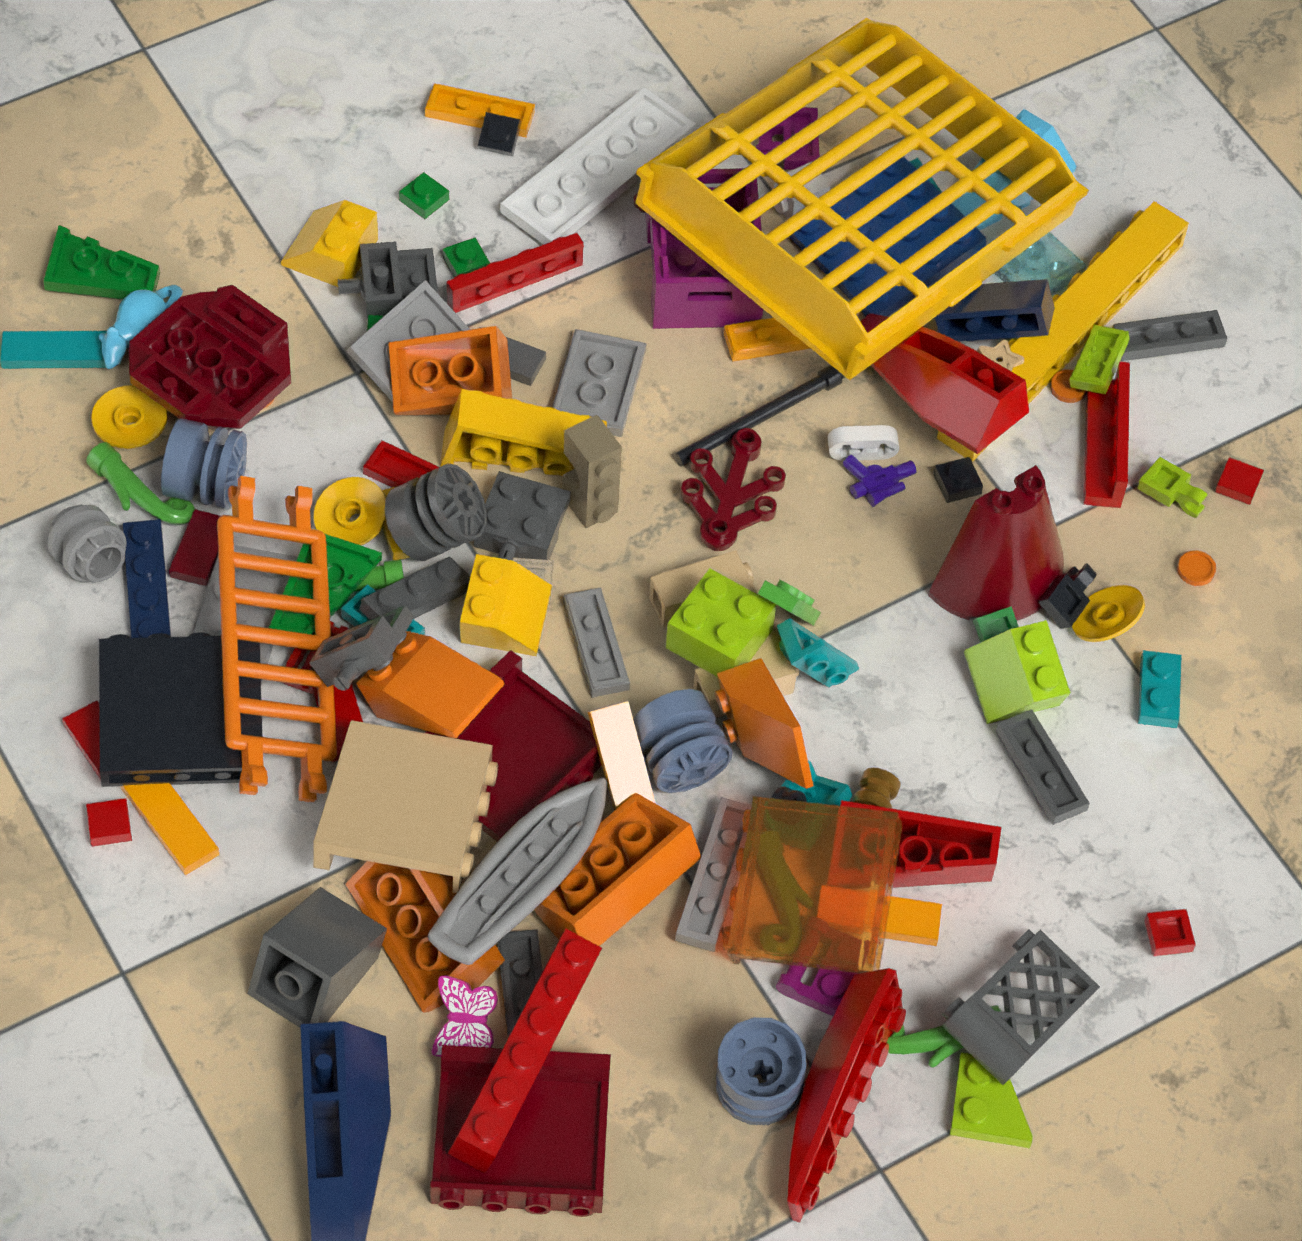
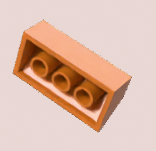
M635 793L600 823L590 846L578 864L534 911L558 940L565 929H568L601 946L701 859L691 824L642 795Z
M366 861L345 884L362 913L387 928L382 946L423 1013L430 1012L444 1005L438 986L440 976H452L466 981L473 990L479 987L505 961L496 945H494L473 964L466 965L447 957L429 941V931L457 894L453 893V876Z

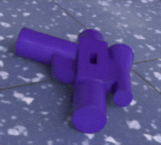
M854 455L848 456L843 462V466L860 481L850 486L854 499L865 496L872 507H875L884 499L906 489L905 484L899 481L917 473L916 466L911 460L895 467L890 465L886 468L875 464L865 467Z

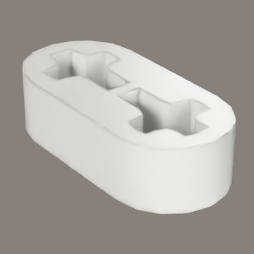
M843 426L833 429L827 436L830 456L840 461H844L850 455H854L858 460H884L894 457L899 451L897 430L891 426Z

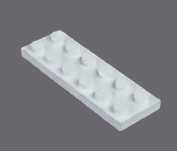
M644 87L500 203V212L543 245L552 242L556 238L574 234L641 179L636 175L638 168L696 131V123Z

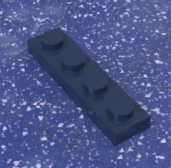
M161 520L123 523V533L126 537L125 563L131 638H146L157 633L171 636Z

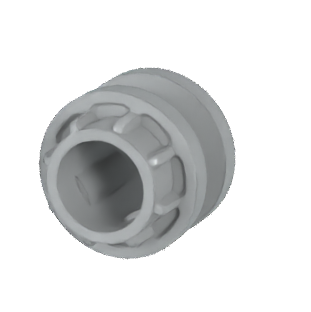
M80 504L62 510L53 519L49 529L48 550L53 558L64 566L73 579L79 582L96 583L111 578L122 567L125 561L126 537L116 524L110 522L109 517L99 507Z

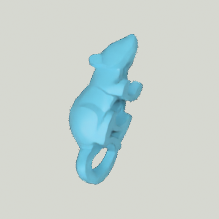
M170 285L156 291L136 290L128 294L121 301L116 322L107 329V334L101 333L99 335V340L102 342V355L107 369H112L119 365L126 349L129 348V341L181 297L183 290L179 286ZM169 297L168 301L165 303L163 299Z

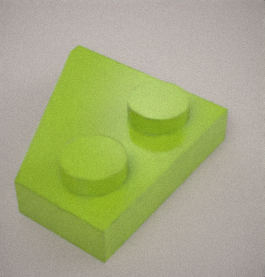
M961 1052L958 1063L950 1135L1030 1148L1033 1135L1011 1080L1009 1079L1002 1085L971 1054Z

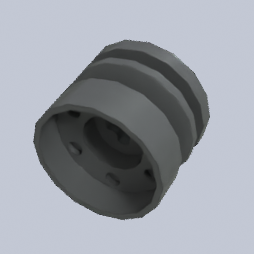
M445 464L422 475L420 478L417 477L391 489L385 500V516L392 537L401 550L414 560L426 561L451 548L468 543L482 536L486 528L487 512L484 498L476 482L468 472L458 465Z

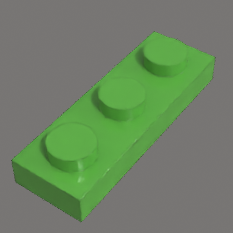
M780 579L776 586L765 580L758 592L760 596L813 626L821 614L820 611L812 607L815 601L813 598Z

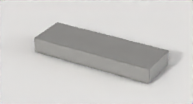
M601 587L565 594L563 603L591 697L594 698L630 690V681Z

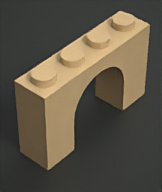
M734 550L652 576L649 599L663 628L667 627L669 620L709 568L758 594L753 585L754 577L747 562L742 563L737 551ZM774 623L773 631L750 662L762 658L782 695L786 696L794 693L799 669L791 665L790 661L783 655L779 647V642L782 639L777 628L778 624ZM702 668L695 669L693 689L703 693L716 718L725 716L726 713L723 714L715 697V691L720 690L718 677Z

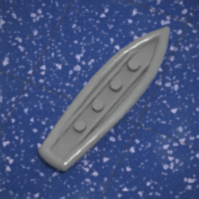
M595 779L557 793L537 805L517 821L494 845L462 885L429 931V941L447 957L460 963L471 965L526 918L562 883L590 846L600 825L605 807L606 779Z

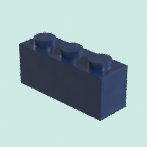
M1048 279L982 284L953 307L946 308L935 317L939 333L958 342L1048 336L1055 307Z

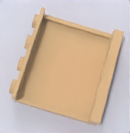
M351 720L313 841V868L330 870L333 857L337 855L453 876V893H457L460 890L463 877L469 878L472 873L474 854L469 852L471 846H479L482 823H479L478 819L479 816L486 817L490 802V793L486 792L487 785L494 786L496 782L498 763L492 762L493 745Z

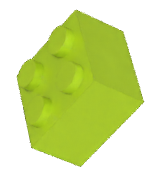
M709 568L669 620L666 648L717 677V673L750 662L773 631L776 604Z

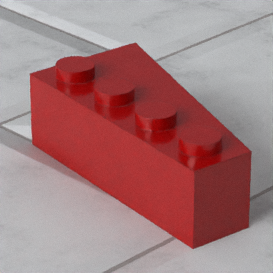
M841 800L827 887L867 890L992 882L997 865L1002 827Z

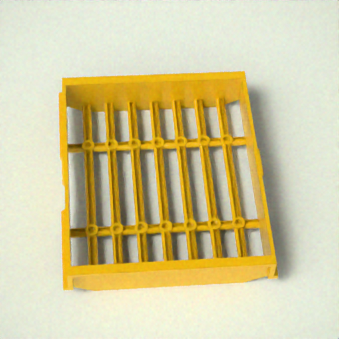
M865 18L789 68L785 75L729 112L721 113L638 168L636 175L641 178L636 204L849 380L865 370L946 308L956 305L980 287L985 279L1073 214L1077 202L1084 198L1089 191L1076 181L1058 150L900 27L871 21L868 18ZM864 66L879 77L866 87L851 77L852 74ZM833 87H842L852 95L765 155L751 144V142ZM890 87L905 97V99L892 108L877 97ZM917 107L932 118L918 129L903 118ZM859 108H868L878 116L793 176H790L777 165ZM943 128L959 139L945 150L930 139ZM885 129H895L905 137L819 198L804 187L808 182ZM970 149L985 160V162L972 171L957 160V158ZM912 150H922L932 158L846 220L831 209L833 205ZM733 154L742 155L752 163L712 191L697 179ZM997 170L1012 181L1010 185L1000 192H997L983 181ZM939 171H948L958 179L953 185L873 242L857 230ZM759 176H768L778 184L777 187L739 213L724 201ZM975 192L986 201L901 264L885 252L965 193ZM1023 192L1028 193L1042 204L1027 216L1011 203L1012 200ZM785 198H795L805 206V208L766 235L751 223ZM993 214H1003L1015 224L929 288L912 274ZM813 219L822 220L832 228V230L793 257L778 245ZM840 241L850 242L860 250L821 279L805 267ZM868 263L877 264L887 272V274L848 302L833 290V288ZM894 286H904L916 296L915 299L868 333L856 316L857 313Z

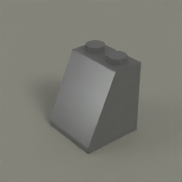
M320 887L263 935L247 994L300 1027V1024L328 1022L378 959L387 928Z

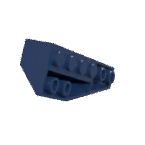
M344 1021L300 1024L311 1241H366L391 1122L387 1039L384 1035Z

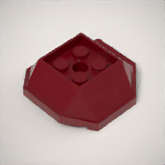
M234 285L219 287L217 291L198 292L181 296L129 341L130 383L179 419L205 423L209 429L214 431L218 427L241 429L291 384L287 322Z

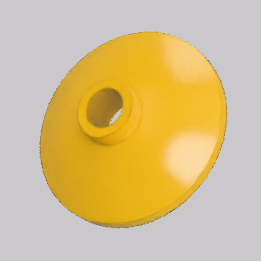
M126 385L114 388L102 395L93 407L91 419L93 429L101 440L117 448L131 449L147 445L159 437L167 423V410L133 385Z
M347 477L334 482L322 492L316 502L313 517L316 530L358 545L368 543L376 537L386 522V497L377 484L362 477ZM354 514H360L356 520L349 522Z
M1116 585L1097 591L1088 597L1090 602L1074 622L1072 628L1077 637L1088 642H1101L1115 638L1129 630L1140 619L1145 608L1144 597L1138 589L1128 585Z

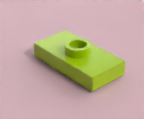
M1094 325L1069 379L1071 388L1106 394L1130 340L1129 331Z

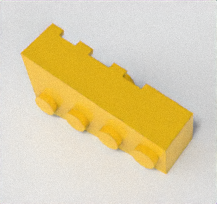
M461 389L444 430L440 467L445 464L454 465V462L472 463V469L487 470L488 464L510 466V472L525 473V471L533 468H543L546 475L563 476V474L574 469L564 454V430L591 418V416L559 411L553 407L528 404L517 399H506L488 395L477 390ZM602 420L607 427V421Z

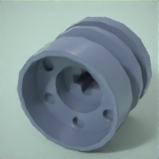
M180 418L171 431L164 454L161 473L163 495L190 502L200 487L201 503L210 506L215 501L218 508L229 510L232 504L229 502L228 488L230 486L238 487V478L245 475L247 462L246 434L243 431L233 430L228 435L226 428L218 427L209 441L208 426L205 423Z
M684 689L662 695L648 703L633 718L642 755L647 758L646 766L653 774L656 786L662 792H685L699 787L720 774L732 760L733 750L724 738L725 734L718 724H715L716 717L701 691Z
M756 1017L737 1023L725 1034L718 1049L716 1092L722 1106L735 1119L750 1125H770L785 1119L797 1107L803 1093L806 1072V1050L799 1035L787 1024L778 1020ZM761 1074L762 1079L765 1080L766 1083H759L757 1077H754V1075Z

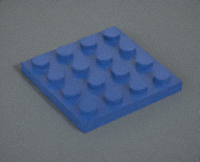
M903 156L833 205L831 209L846 220L917 169ZM926 180L857 230L873 242L941 192L929 180ZM951 203L885 252L901 264L965 216ZM813 219L789 237L803 250L832 230V228L822 220ZM975 227L912 274L928 288L985 247L986 236ZM840 241L813 262L827 275L860 250L850 242ZM868 263L837 285V287L851 300L887 274V272L877 264ZM894 286L861 311L866 316L869 314L889 316L913 299L915 295L904 286Z

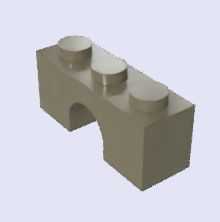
M598 415L564 430V454L574 469L563 474L562 489L571 491L569 506L585 528L596 523H604L611 519L614 514L618 513L622 446Z

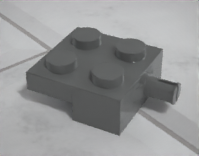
M396 241L360 244L362 269L359 278L337 279L339 295L361 293L366 306L367 319L369 315L385 316L425 280L438 293L433 248L397 250Z
M499 471L485 503L487 512L486 528L482 536L474 539V547L499 554L497 558L507 560L515 558L547 567L558 540L560 525L571 500V491Z
M404 605L323 640L311 659L310 665L327 687L335 685L339 690L349 689L351 682L363 672L372 668L374 671L381 670L393 660L392 654L397 645L406 638V630L414 616L407 606Z

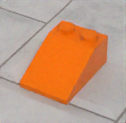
M497 326L389 342L393 409L395 415H451L461 389L477 390L488 395L512 399L508 341Z
M406 631V638L397 645L392 654L393 660L381 670L374 671L373 668L368 670L356 684L377 718L456 739L503 687L504 682L502 678L433 637Z
M762 658L717 673L720 690L715 691V697L721 712L727 715V720L722 721V726L728 742H736L744 757L805 789L813 787L800 724Z

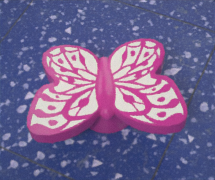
M440 976L438 986L442 1000L449 1011L447 1014L449 1021L437 1035L432 1047V1055L441 1057L442 1045L492 1048L494 1034L486 1023L488 1015L494 1011L497 1005L498 997L496 991L491 986L485 985L472 990L466 981L452 976Z

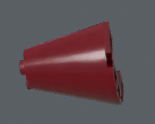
M1037 465L1015 477L1014 483L1016 488L1013 491H1000L995 488L974 501L928 593V596L941 608L955 616L969 620L970 617L979 618L1012 606L1017 621L1027 618L1043 608L1038 601L1058 575L1063 574L1064 555L1045 479Z

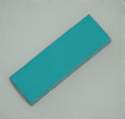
M3 331L0 356L2 369L106 368L99 335L101 333L107 334V331Z

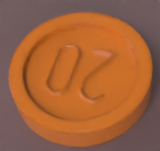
M1071 369L1057 372L1053 376L1050 385L1052 394L1058 400L1065 403L1078 402L1085 397L1087 392L1086 390L1071 388L1069 380L1073 372Z
M1198 550L1188 551L1181 556L1177 571L1180 578L1186 583L1193 586H1203L1210 583L1214 578L1216 563L1205 552Z

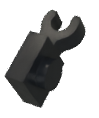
M1088 563L1084 564L1080 571L1074 566L1066 574L1058 575L1038 601L1061 629L1072 627L1090 602L1083 592L1095 579L1097 573Z

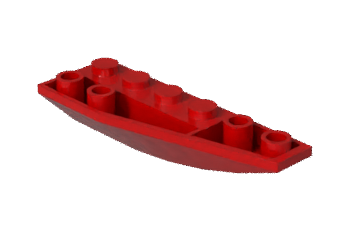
M869 314L860 322L868 333L889 317ZM923 326L871 364L877 373L923 422L976 454L980 453L1029 413L1027 387L1024 378L976 350Z
M886 968L855 974L819 1044L805 1082L796 1117L790 1154L787 1202L791 1218L796 1222L800 1223L806 1209L811 1211L814 1208L820 1192V1187L818 1186L824 1173L829 1174L832 1171L837 1159L836 1148L841 1138H847L853 1128L855 1120L853 1113L858 1103H864L870 1093L872 1086L871 1076L876 1066L882 1067L889 1052L887 1040L893 1032L898 1033L903 1026L906 1009H903L902 989L899 988L896 970Z

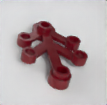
M743 428L732 437L731 453L734 459L726 484L712 466L713 455L709 450L700 448L694 450L691 454V470L701 476L720 503L717 514L703 498L704 486L700 480L688 478L681 485V498L692 506L703 522L700 528L701 539L713 551L727 550L736 542L739 531L761 521H771L776 515L777 503L775 499L770 496L761 495L783 489L786 473L782 468L770 466L765 469L763 478L741 487L748 463L756 460L761 451V437L755 430L750 428ZM703 459L706 460L707 463L700 464L697 463L696 460ZM769 477H777V478H779L780 480H779V481H771V480L768 479V478H769ZM688 489H695V490H697L698 492H697V493H689V492H687L686 490H688ZM757 498L753 509L732 517L735 507ZM767 506L771 510L763 511L760 507ZM720 529L724 532H716L715 530Z

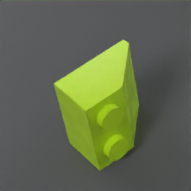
M1047 620L1009 629L964 650L987 724L1009 719L1031 709L1033 712H1038L1060 706L1071 693Z

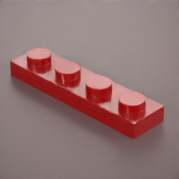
M574 233L566 237L556 238L552 242L534 249L524 250L518 255L502 261L492 262L486 267L470 273L457 275L455 278L447 281V304L457 313L582 266L584 242L578 233Z

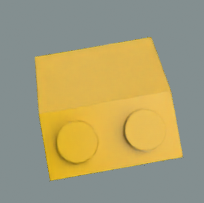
M347 200L314 210L281 260V266L338 287L337 279H353L361 267L360 244L376 243L378 241L377 212Z
M476 554L460 619L461 643L503 651L512 650L515 653L537 657L552 585L515 561Z

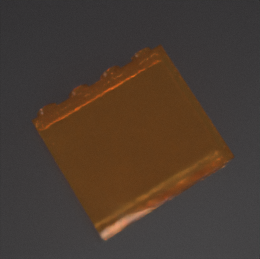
M753 796L751 809H746L743 816V832L747 833L745 848L740 847L736 857V871L740 872L738 887H732L729 899L730 911H734L732 924L725 927L723 934V950H727V955L733 964L739 965L740 959L859 974L880 970L903 825L898 812Z

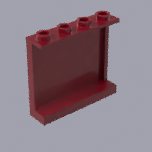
M512 650L489 670L502 678L504 682L503 687L456 738L493 745L492 762L498 763L497 777L494 786L487 785L486 792L490 793L488 812L486 817L479 816L478 822L482 823V831L497 842L517 821L537 805L573 786L592 781L593 774L602 766L590 721L522 671L523 658ZM426 731V732H425L426 734H432V735H438V736L448 737V736L436 734V733L429 732V731Z
M442 1045L432 1181L430 1182L431 1204H438L440 1207L448 1210H458L464 1206H478L489 1212H503L507 1208L525 1209L526 1212L537 1215L547 1214L550 1211H568L570 1215L577 1217H587L593 1215V1213H602L611 1054L550 1051L494 1161L487 1172L483 1173L449 1155L448 1152L503 1048Z

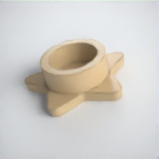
M1002 340L995 347L979 346L977 352L1010 371L1024 363L1023 356L1010 351L1007 340ZM999 358V359H1002L1003 361H1002V362H998L996 359Z

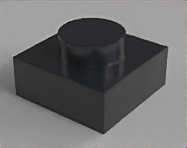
M486 112L478 142L479 149L513 156L521 127L520 119Z
M970 457L935 465L933 474L947 503L982 494L983 484Z

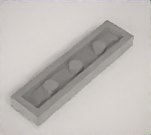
M721 797L678 925L675 941L715 952L749 847V841L752 838L759 816V807Z

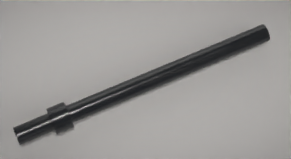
M829 365L818 371L817 377L674 453V458L679 466H683L690 462L691 454L694 450L702 448L711 451L731 440L733 435L743 428L751 429L823 389L829 391L842 384V379L846 377L832 365Z

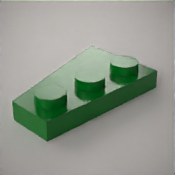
M59 225L43 282L47 291L124 299L128 294L136 290L156 291L160 269L159 265L125 251L119 250L114 252L100 246L98 240L88 236L86 239H82L72 235L70 229Z
M325 534L331 618L382 560V552ZM303 543L296 560L297 562L312 564L311 544ZM290 576L283 595L313 599V580ZM276 609L269 628L315 635L314 615Z

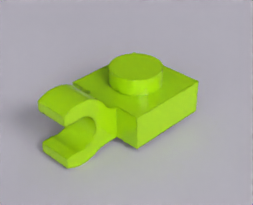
M1162 457L1155 461L1141 477L1138 484L1140 491L1168 507L1176 500L1182 510L1194 518H1197L1204 510L1205 506L1201 503L1208 495L1202 489L1189 484L1191 474Z

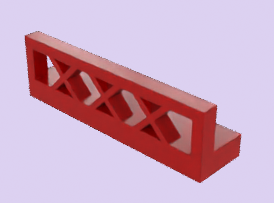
M1119 362L1115 379H1112L1106 394L1086 392L1083 505L1121 508L1128 484L1129 362Z

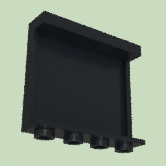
M197 632L190 634L188 637H171L168 634L157 633L146 638H131L128 635L116 634L109 638L99 639L101 787L170 783L171 785L239 783L242 772L241 750L230 749L225 743L221 636H211L208 633ZM238 640V660L260 663V643ZM239 676L240 697L261 700V679ZM240 713L241 734L263 737L262 716Z

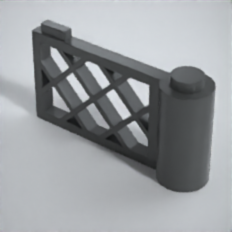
M1028 929L1012 945L1017 951L1015 955L965 1002L958 997L942 1013L947 1019L942 1027L1002 1085L1100 988L1041 929L1036 934ZM1036 945L1049 957L1050 966L1034 964L1032 949ZM1009 972L1026 973L1028 989L1011 987ZM1036 975L1051 976L1054 992L1038 990ZM1062 978L1072 979L1084 992L1081 995L1064 993ZM986 994L1003 996L1005 1012L994 1011L982 998ZM1013 997L1029 999L1031 1015L1015 1013ZM1039 1001L1056 1002L1058 1018L1041 1016ZM1016 1024L1033 1025L1035 1041L1031 1045L1017 1033Z

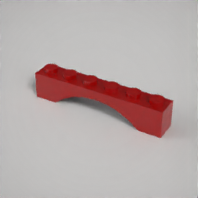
M565 929L448 1152L449 1155L483 1173L487 1172L590 974L602 947Z

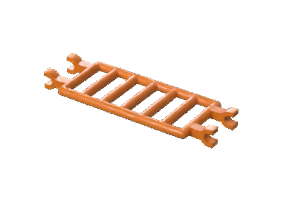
M240 476L238 478V487L230 486L228 488L229 502L232 504V516L222 515L217 522L225 743L230 749L241 750L240 794L256 795L258 793V786L265 787L268 784L267 770L263 763V753L300 758L301 780L299 783V801L315 802L317 800V793L324 794L327 792V782L323 774L322 761H333L337 756L334 685L327 687L316 671L238 660V640L317 652L323 640L331 637L326 536L320 530L311 529L310 508L313 496L312 488L297 486L295 488V496L288 495L285 498L290 525L253 519L255 478ZM233 532L311 544L312 564L235 552ZM235 568L313 580V599L237 588L235 586ZM236 603L314 615L315 635L238 624ZM239 676L318 687L319 708L240 697ZM240 713L320 724L321 744L241 734Z

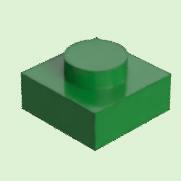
M425 172L399 191V201L424 220L450 200L449 190Z
M476 237L443 248V259L454 278L457 275L467 274L490 264Z
M1012 606L973 620L980 643L1009 629L1019 627Z

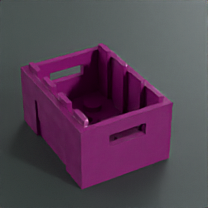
M745 168L711 169L697 179L703 184H722ZM757 178L724 201L739 213L758 200ZM708 187V188L712 191V190H714L716 187ZM645 213L647 244H651L652 254L651 307L653 329L724 328L725 325L762 319L763 308L648 213ZM759 216L751 223L762 231L761 216Z

